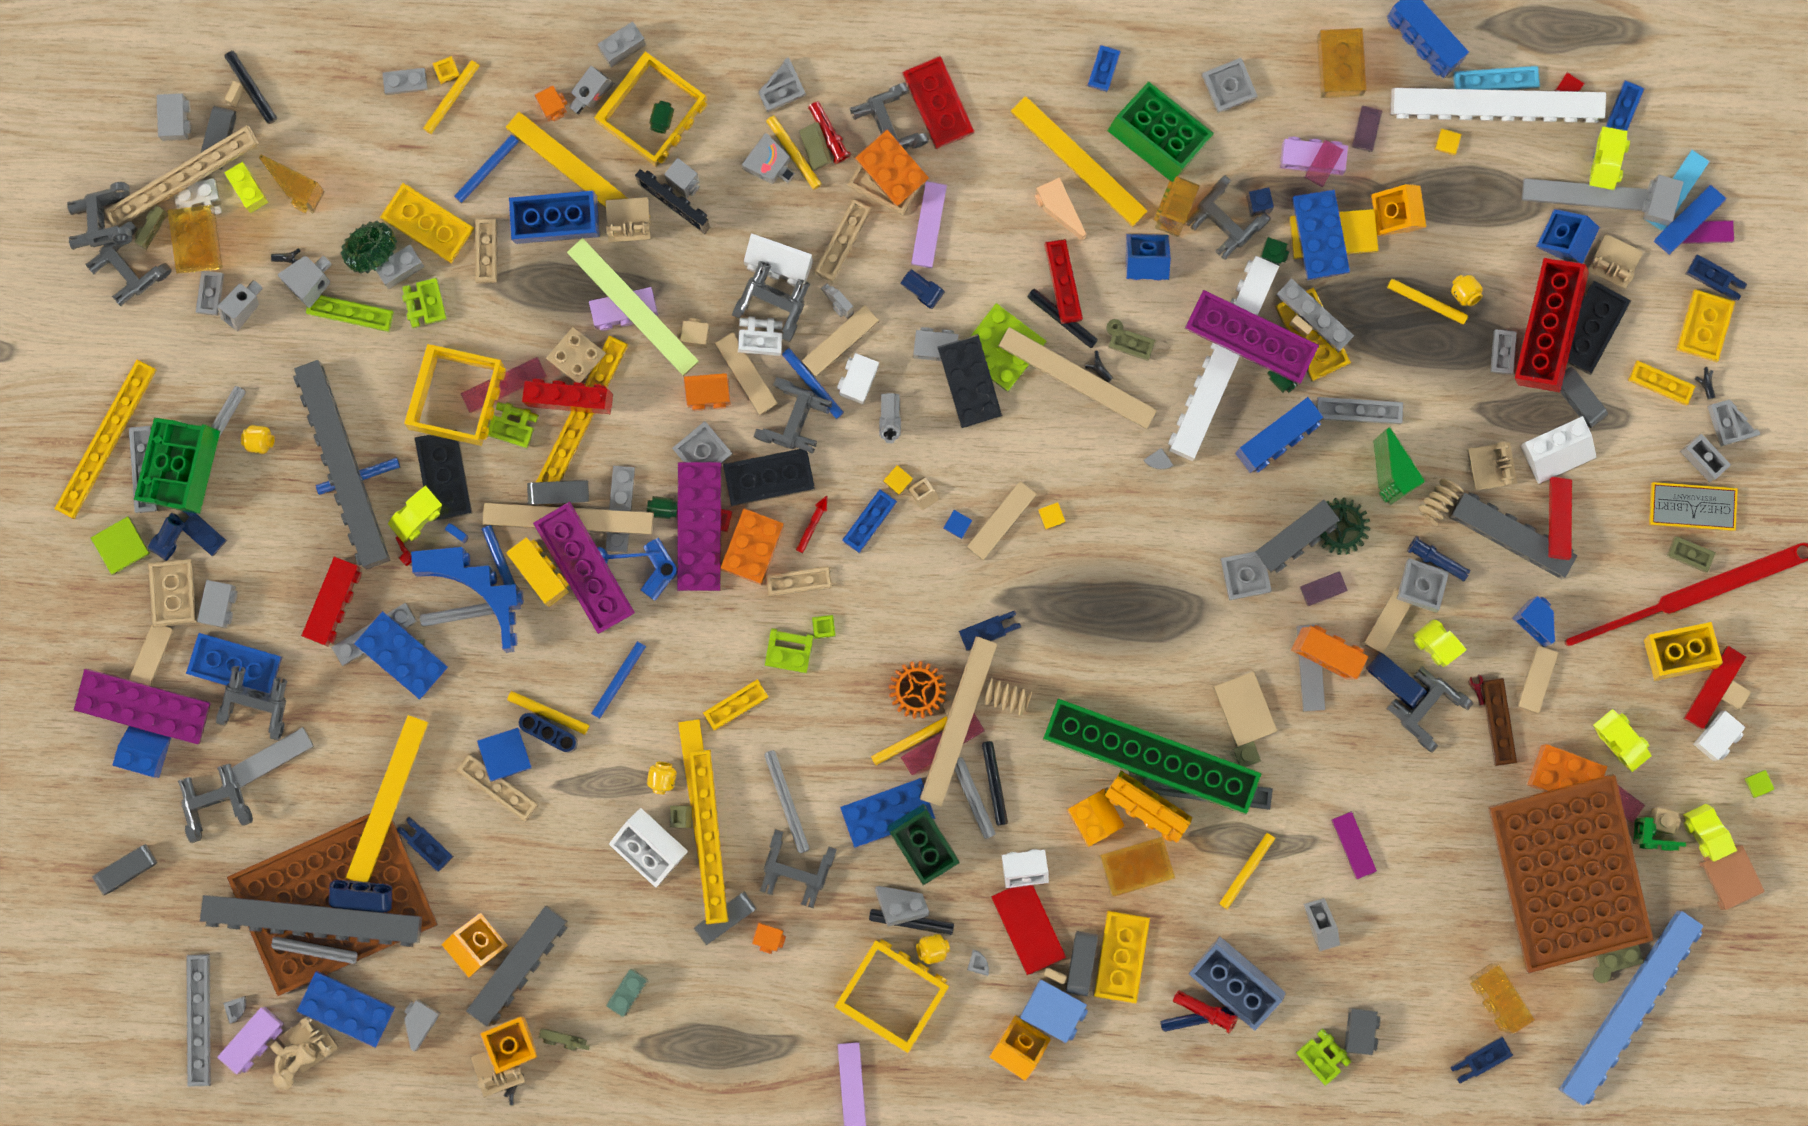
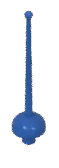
M597 547L606 564L608 559L663 555V551L608 555L604 548Z

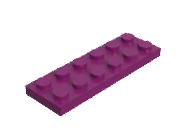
M1206 290L1202 291L1184 328L1299 385L1319 345Z
M678 462L677 591H721V462Z
M571 502L533 522L598 634L635 613Z
M86 668L83 672L73 711L199 745L211 702Z

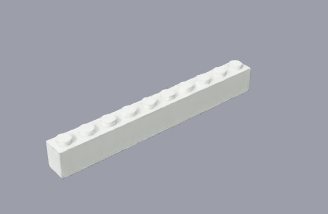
M1391 89V115H1396V119H1409V115H1417V119H1430V116H1438L1439 120H1451V116H1459V120H1472V116L1481 117V121H1493V117H1502L1501 121H1514V117H1521L1524 122H1535V118H1544V122H1556L1557 118H1565V122L1575 123L1578 119H1586V123H1598L1599 119L1605 118L1606 92Z
M1258 256L1253 261L1249 260L1244 270L1247 276L1245 280L1240 279L1236 288L1239 294L1236 299L1232 298L1230 303L1258 316L1279 266ZM1212 343L1210 347L1214 349L1211 357L1206 356L1202 365L1205 368L1203 375H1198L1194 383V387L1197 389L1194 395L1190 394L1185 406L1188 407L1186 414L1181 413L1176 425L1180 426L1177 434L1172 433L1168 442L1171 445L1170 452L1191 461L1194 460L1239 359V355L1215 343Z

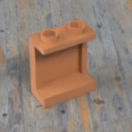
M1735 845L1736 852L1715 862L1709 857L1705 858L1704 856V860L1699 862L1700 867H1704L1718 896L1719 901L1717 903L1720 910H1727L1765 892L1743 845Z

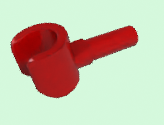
M397 536L396 541L403 552L398 558L405 566H408L412 563V555Z

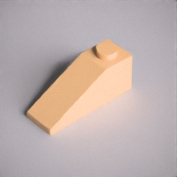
M1057 178L1037 187L1036 195H1034L1037 205L1039 207L1042 206L1047 214L1080 240L1085 239L1087 234L1061 179Z

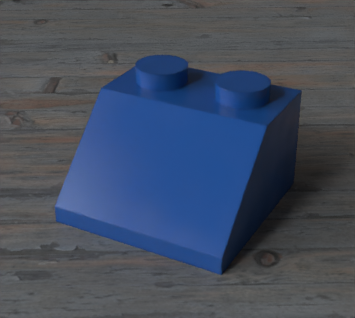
M1554 209L1537 247L1564 261L1583 264L1600 227L1586 215Z
M1126 234V279L1169 280L1171 262L1169 235Z
M1536 596L1529 599L1512 619L1541 646L1546 647L1555 642L1554 611L1550 608L1551 604L1544 597L1539 598Z
M129 726L118 744L112 766L159 778L171 737Z

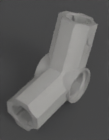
M881 394L879 436L886 443H894L901 436L899 394Z

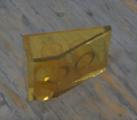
M261 154L259 159L289 197L291 204L295 206L294 208L305 214L307 211L314 213L325 192L319 183Z

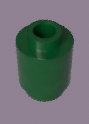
M666 101L654 103L649 121L650 130L666 134L667 130L670 129L675 110L671 107V103Z
M1269 370L1267 372L1270 376V381L1282 393L1285 391L1290 393L1298 386L1297 383Z
M653 496L652 500H648L646 512L654 513V518H676L678 501H674L673 498Z

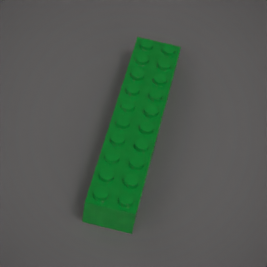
M1059 698L1043 741L1243 815L1248 813L1262 774Z

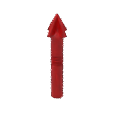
M828 495L815 504L816 510L796 551L804 553L814 533V528L817 526L816 524L819 523L823 513L827 511Z

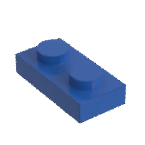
M1100 45L1088 87L1108 92L1119 58V50Z

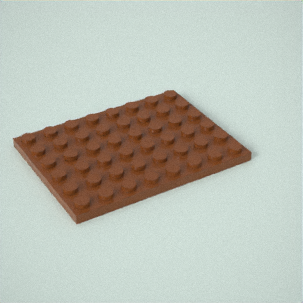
M1611 774L1488 807L1528 973L1654 941L1616 775Z
M370 813L228 876L227 879L235 898L333 908L329 905V884L334 880L353 881L346 878ZM392 819L368 883L391 886L392 909L385 913L423 917L421 932L437 926L438 923ZM262 928V932L250 931L277 996L310 983L316 971L327 975L352 963L272 948L274 937L357 952V961L400 942L392 941V945L379 944V939H371L370 943L358 942L357 937L350 936L349 940L335 939L336 935L327 934V938L314 937V933L306 932L305 936L292 935L290 930H284V934L270 933V928Z

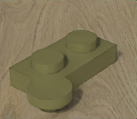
M1118 319L1110 320L1106 327L1107 332L1112 336L1108 348L1149 361L1155 340L1123 330V323Z
M1639 945L1597 955L1596 960L1599 966L1595 968L1593 977L1599 983H1606L1611 978V972L1643 964Z
M544 1028L540 1030L538 1038H542L545 1044L555 1046L556 1042L565 1044L564 1048L574 1051L577 1048L590 1049V1045L586 1044L587 1040L585 1038Z

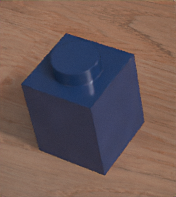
M1269 187L1248 192L1246 200L1250 217L1272 212L1274 205Z

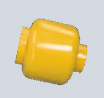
M1459 275L1453 280L1451 293L1462 306L1469 305L1471 307L1481 300L1483 288L1472 275Z
M250 425L241 434V445L250 453L265 454L274 446L275 437L271 434L268 427Z
M658 761L649 767L647 785L653 789V793L664 795L666 791L674 789L677 773L672 764Z
M934 934L922 937L916 945V951L919 960H923L926 964L943 962L946 959L947 953L950 952V946L948 941L944 940L941 935Z

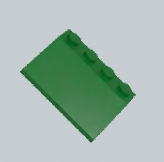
M1149 81L1115 117L1107 130L1172 183L1181 175L1214 134Z
M1391 427L1387 428L1373 440L1378 487L1380 489L1379 495L1385 503L1388 502L1392 505L1426 481Z

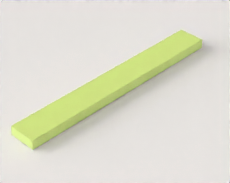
M583 238L567 252L683 377L699 363L697 358Z

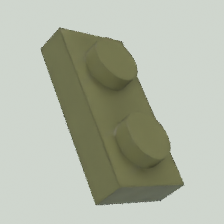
M158 206L154 210H150L146 217V224L135 235V243L147 250L168 213Z
M1675 536L1666 557L1707 573L1716 552Z

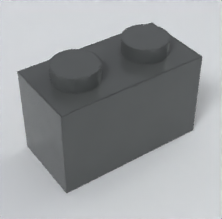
M1349 1008L1345 1052L1373 1055V1051H1377L1378 1038H1375L1376 1029L1380 1027V1016H1377V1011Z

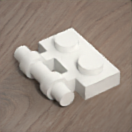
M214 178L196 182L174 195L177 209L186 208V213L178 215L180 223L187 221L192 223L196 222V219L204 217L213 218L216 214L222 213L221 205H212V202L220 200ZM205 205V209L194 211V206Z
M753 316L740 318L739 326H745L748 330H739V353L781 355L782 333H776L774 329L782 330V321H775L774 318H767V320L755 319ZM755 327L766 328L767 332L755 331Z

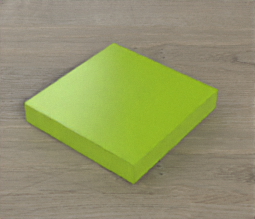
M129 516L91 537L111 575L150 554Z

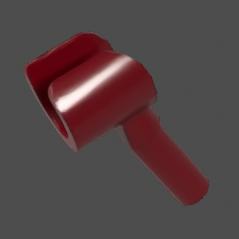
M1478 674L1479 684H1474L1472 677H1470L1469 685L1475 689L1479 705H1484L1480 687L1483 678Z

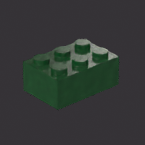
M924 804L887 826L889 833L923 886L960 863L957 855Z

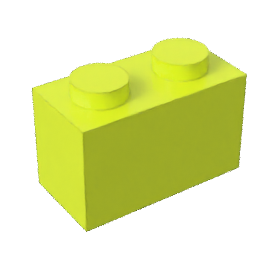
M243 162L224 172L245 208L250 213L269 203L248 167Z

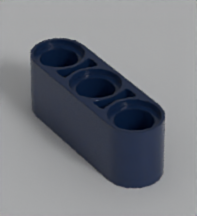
M1381 652L1366 668L1373 677L1411 709H1414L1427 694V691Z
M525 713L519 718V727L524 732L563 752L571 753L576 750L578 740L574 735L531 713ZM528 717H532L535 721L531 729H526L524 726V721ZM547 727H551L554 730V734L550 739H545L543 736V730ZM566 737H570L573 740V745L569 749H564L562 746V740Z
M334 880L329 884V905L338 909L378 913L389 912L392 909V887L386 884Z

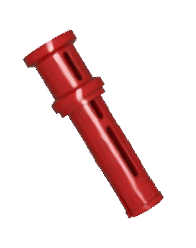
M820 101L810 104L808 109L815 122H819L827 148H829L834 157V163L838 164L847 160L851 153L846 150L842 143V136L837 135Z
M1178 990L1173 998L1174 1003L1208 1019L1211 1025L1216 1024L1225 1029L1229 1034L1237 1023L1238 1016H1231L1223 1012L1220 1007L1213 1008L1185 994L1181 990Z

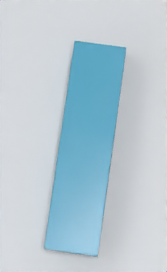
M1538 66L1458 71L1453 73L1455 89L1519 90L1540 87Z
M1693 150L1690 151L1673 179L1683 181L1676 211L1710 162ZM1646 220L1661 231L1666 228L1665 225Z

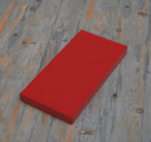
M941 56L902 72L935 149L974 133V129Z
M1033 885L1011 887L991 896L1026 975H1030L1066 958Z

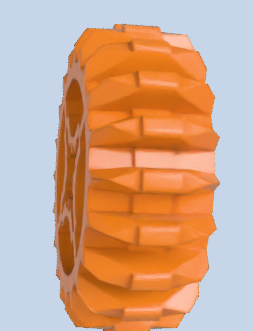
M911 661V669H908L903 664L902 668L905 672L901 673L897 669L895 673L899 678L891 677V681L896 682V685H889V689L895 690V693H890L889 697L897 698V700L892 702V705L894 706L898 703L901 705L897 709L898 712H901L903 708L906 709L905 717L909 715V712H913V719H916L917 713H920L921 718L924 719V711H927L932 716L933 712L930 708L933 707L938 711L940 707L935 703L937 701L944 703V700L939 698V695H946V691L940 690V687H945L946 683L938 682V680L943 678V675L941 674L937 677L934 675L938 671L937 668H934L932 672L929 671L930 663H927L924 669L922 668V661H919L918 667H915L914 662ZM912 673H923L931 679L925 682H918ZM907 677L910 689L900 696V684ZM914 684H918V687L919 685L924 686L927 684L921 690L922 698L920 695L917 696V693L916 695L911 694L908 696L914 690ZM935 685V696L928 703L925 691L930 686ZM910 698H917L923 707H911L904 701Z

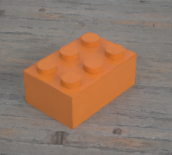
M885 130L854 157L895 206L901 204L929 179L888 130Z
M743 509L723 560L721 570L762 586L784 529V523Z
M1310 625L1309 627H1302L1291 651L1321 665L1346 680L1358 679L1369 657L1363 654L1364 650L1362 648L1344 644L1345 640L1343 638L1325 634L1326 630L1320 626Z
M1544 744L1540 747L1527 786L1546 792L1603 777L1607 766Z

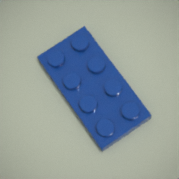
M1335 190L1293 196L1292 202L1307 280L1349 274L1350 269Z
M384 611L379 614L354 643L419 700L448 668L444 662Z
M198 633L186 674L227 685L230 683L232 667L240 666L239 671H241V667L246 669L243 680L244 687L271 694L273 679L277 676L282 657Z
M921 778L840 807L854 848L891 835L887 826L922 804L926 806L933 819H936L931 804L920 800L924 789Z
M316 971L297 1012L376 1048L395 1007Z

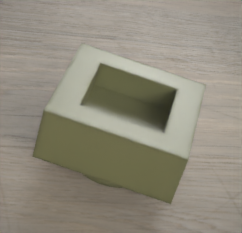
M1254 741L1233 748L1240 766L1247 767L1261 761Z
M670 806V827L691 828L692 806Z

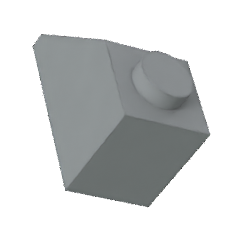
M1325 898L1304 904L1310 928L1319 951L1340 946L1338 928Z
M416 1000L415 1003L411 1001L405 1010L407 1014L404 1019L410 1048L414 1052L419 1049L441 1014L421 1000Z

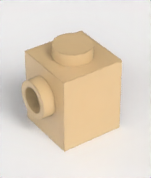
M689 318L688 321H683L682 326L678 327L677 338L681 339L680 342L683 345L707 348L709 324L701 323L700 319Z
M1652 808L1650 818H1653V823H1656L1657 832L1674 834L1679 829V813L1662 808Z

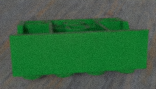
M154 417L134 500L200 514L220 431L204 424L197 426Z

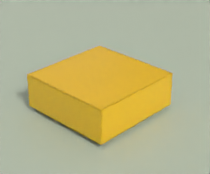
M452 56L432 63L440 84L459 78L460 74Z
M1441 128L1434 150L1455 156L1461 134Z
M896 465L883 482L900 495L913 478Z
M1058 502L1038 509L1045 530L1066 522Z

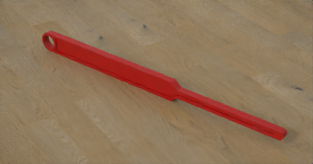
M1808 543L1794 545L1661 596L1656 605L1567 638L1565 645L1572 646L1658 612L1674 613L1808 561V558L1801 559L1797 555V549L1800 546L1808 548Z

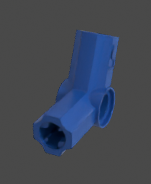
M659 538L643 546L646 553L663 551L662 556H648L656 570L640 589L654 601L657 600L670 581L677 575V567ZM664 565H671L673 567L672 573L668 576L663 575L661 572Z

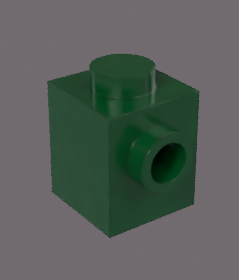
M1267 237L1260 258L1280 266L1282 262L1286 263L1289 251L1286 250L1288 244Z

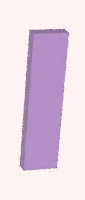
M926 181L911 265L932 268L947 185Z
M859 1042L838 1044L844 1126H866Z

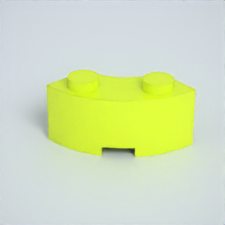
M1602 126L1590 170L1589 186L1614 190L1616 183L1621 182L1623 177V170H1621L1624 153L1628 152L1630 140H1627L1628 131Z
M426 486L406 501L407 505L397 511L388 522L389 527L403 543L409 539L414 541L418 538L425 524L428 521H434L440 515L439 512L442 504Z
M1432 619L1413 634L1416 638L1414 643L1417 647L1430 653L1432 660L1438 666L1440 664L1442 667L1447 666L1467 650L1451 631L1447 632L1442 623L1435 619Z
M1612 709L1593 726L1599 738L1612 750L1619 762L1633 772L1652 756L1647 749L1650 745L1630 727V721L1623 713L1618 714Z
M1704 804L1683 814L1686 820L1684 827L1689 834H1693L1705 858L1709 857L1715 862L1737 851L1730 832L1721 823L1713 807Z

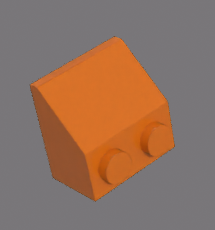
M727 373L684 376L687 406L692 408V411H703L705 407L713 406V409H725L726 405H731Z

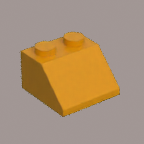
M1405 184L1371 194L1377 236L1406 233L1426 228L1421 186Z
M1105 789L1066 809L1087 847L1125 826L1114 805L1104 796L1106 793Z
M481 913L456 930L441 944L468 978L483 968L508 946Z
M1015 1015L989 1057L1026 1081L1036 1068L1051 1038Z
M518 1017L480 1033L496 1074L537 1058L533 1037L525 1017Z

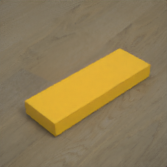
M1638 360L1635 362L1628 381L1685 406L1689 404L1696 387L1689 382Z
M757 679L709 708L703 714L715 731L768 699L769 696Z

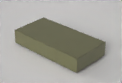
M819 122L812 123L801 129L799 132L812 170H818L831 163L832 160Z

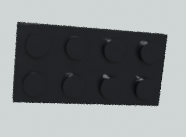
M639 169L635 175L639 186L703 234L708 232L710 226L707 219L708 215L699 208L693 209L690 206L691 203L685 197H677L673 193L674 190L666 183L662 185L658 183L657 177L650 171L646 170L644 172Z
M1594 280L1582 300L1567 363L1591 375L1631 300Z
M976 334L938 346L937 349L961 428L1002 416L979 335Z
M434 435L415 437L423 487L426 486L442 504L439 512L440 515L434 521L472 514L460 442Z
M802 449L723 464L731 507L815 490L808 452Z

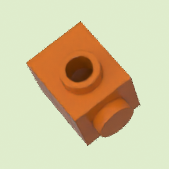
M553 85L535 94V98L548 122L551 120L557 121L564 117V113L567 112L565 105L568 103L562 93H557Z
M758 923L752 944L760 946V951L772 954V951L777 952L778 947L783 948L786 936L783 935L784 930Z

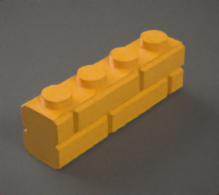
M1120 770L1104 795L1112 805H1120L1126 809L1125 812L1133 818L1138 817L1144 821L1143 823L1147 828L1158 830L1162 833V837L1170 842L1174 841L1177 843L1193 819L1191 815L1122 770Z

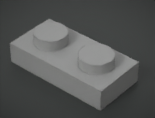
M425 68L383 72L384 92L386 95L428 90Z
M201 270L196 305L197 314L219 315L217 306L221 301L223 273Z
M1494 330L1490 373L1513 374L1516 344L1515 331Z

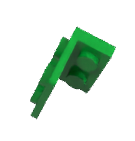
M1634 818L1633 844H1640V849H1658V846H1661V850L1680 851V847H1686V842L1652 840V836L1656 834V823H1653V818Z

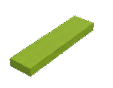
M320 295L310 308L307 307L306 314L390 332L394 311Z

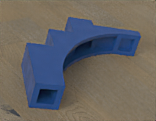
M463 547L411 552L412 573L416 577L435 576L455 580L480 594L490 605L501 627L502 649L506 653L515 652L514 646H517L518 640L517 634L513 632V625H516V613L512 612V610L521 609L520 603L524 602L523 591L516 584L494 586V584H497L496 571H493L490 566L467 567L470 566V554Z

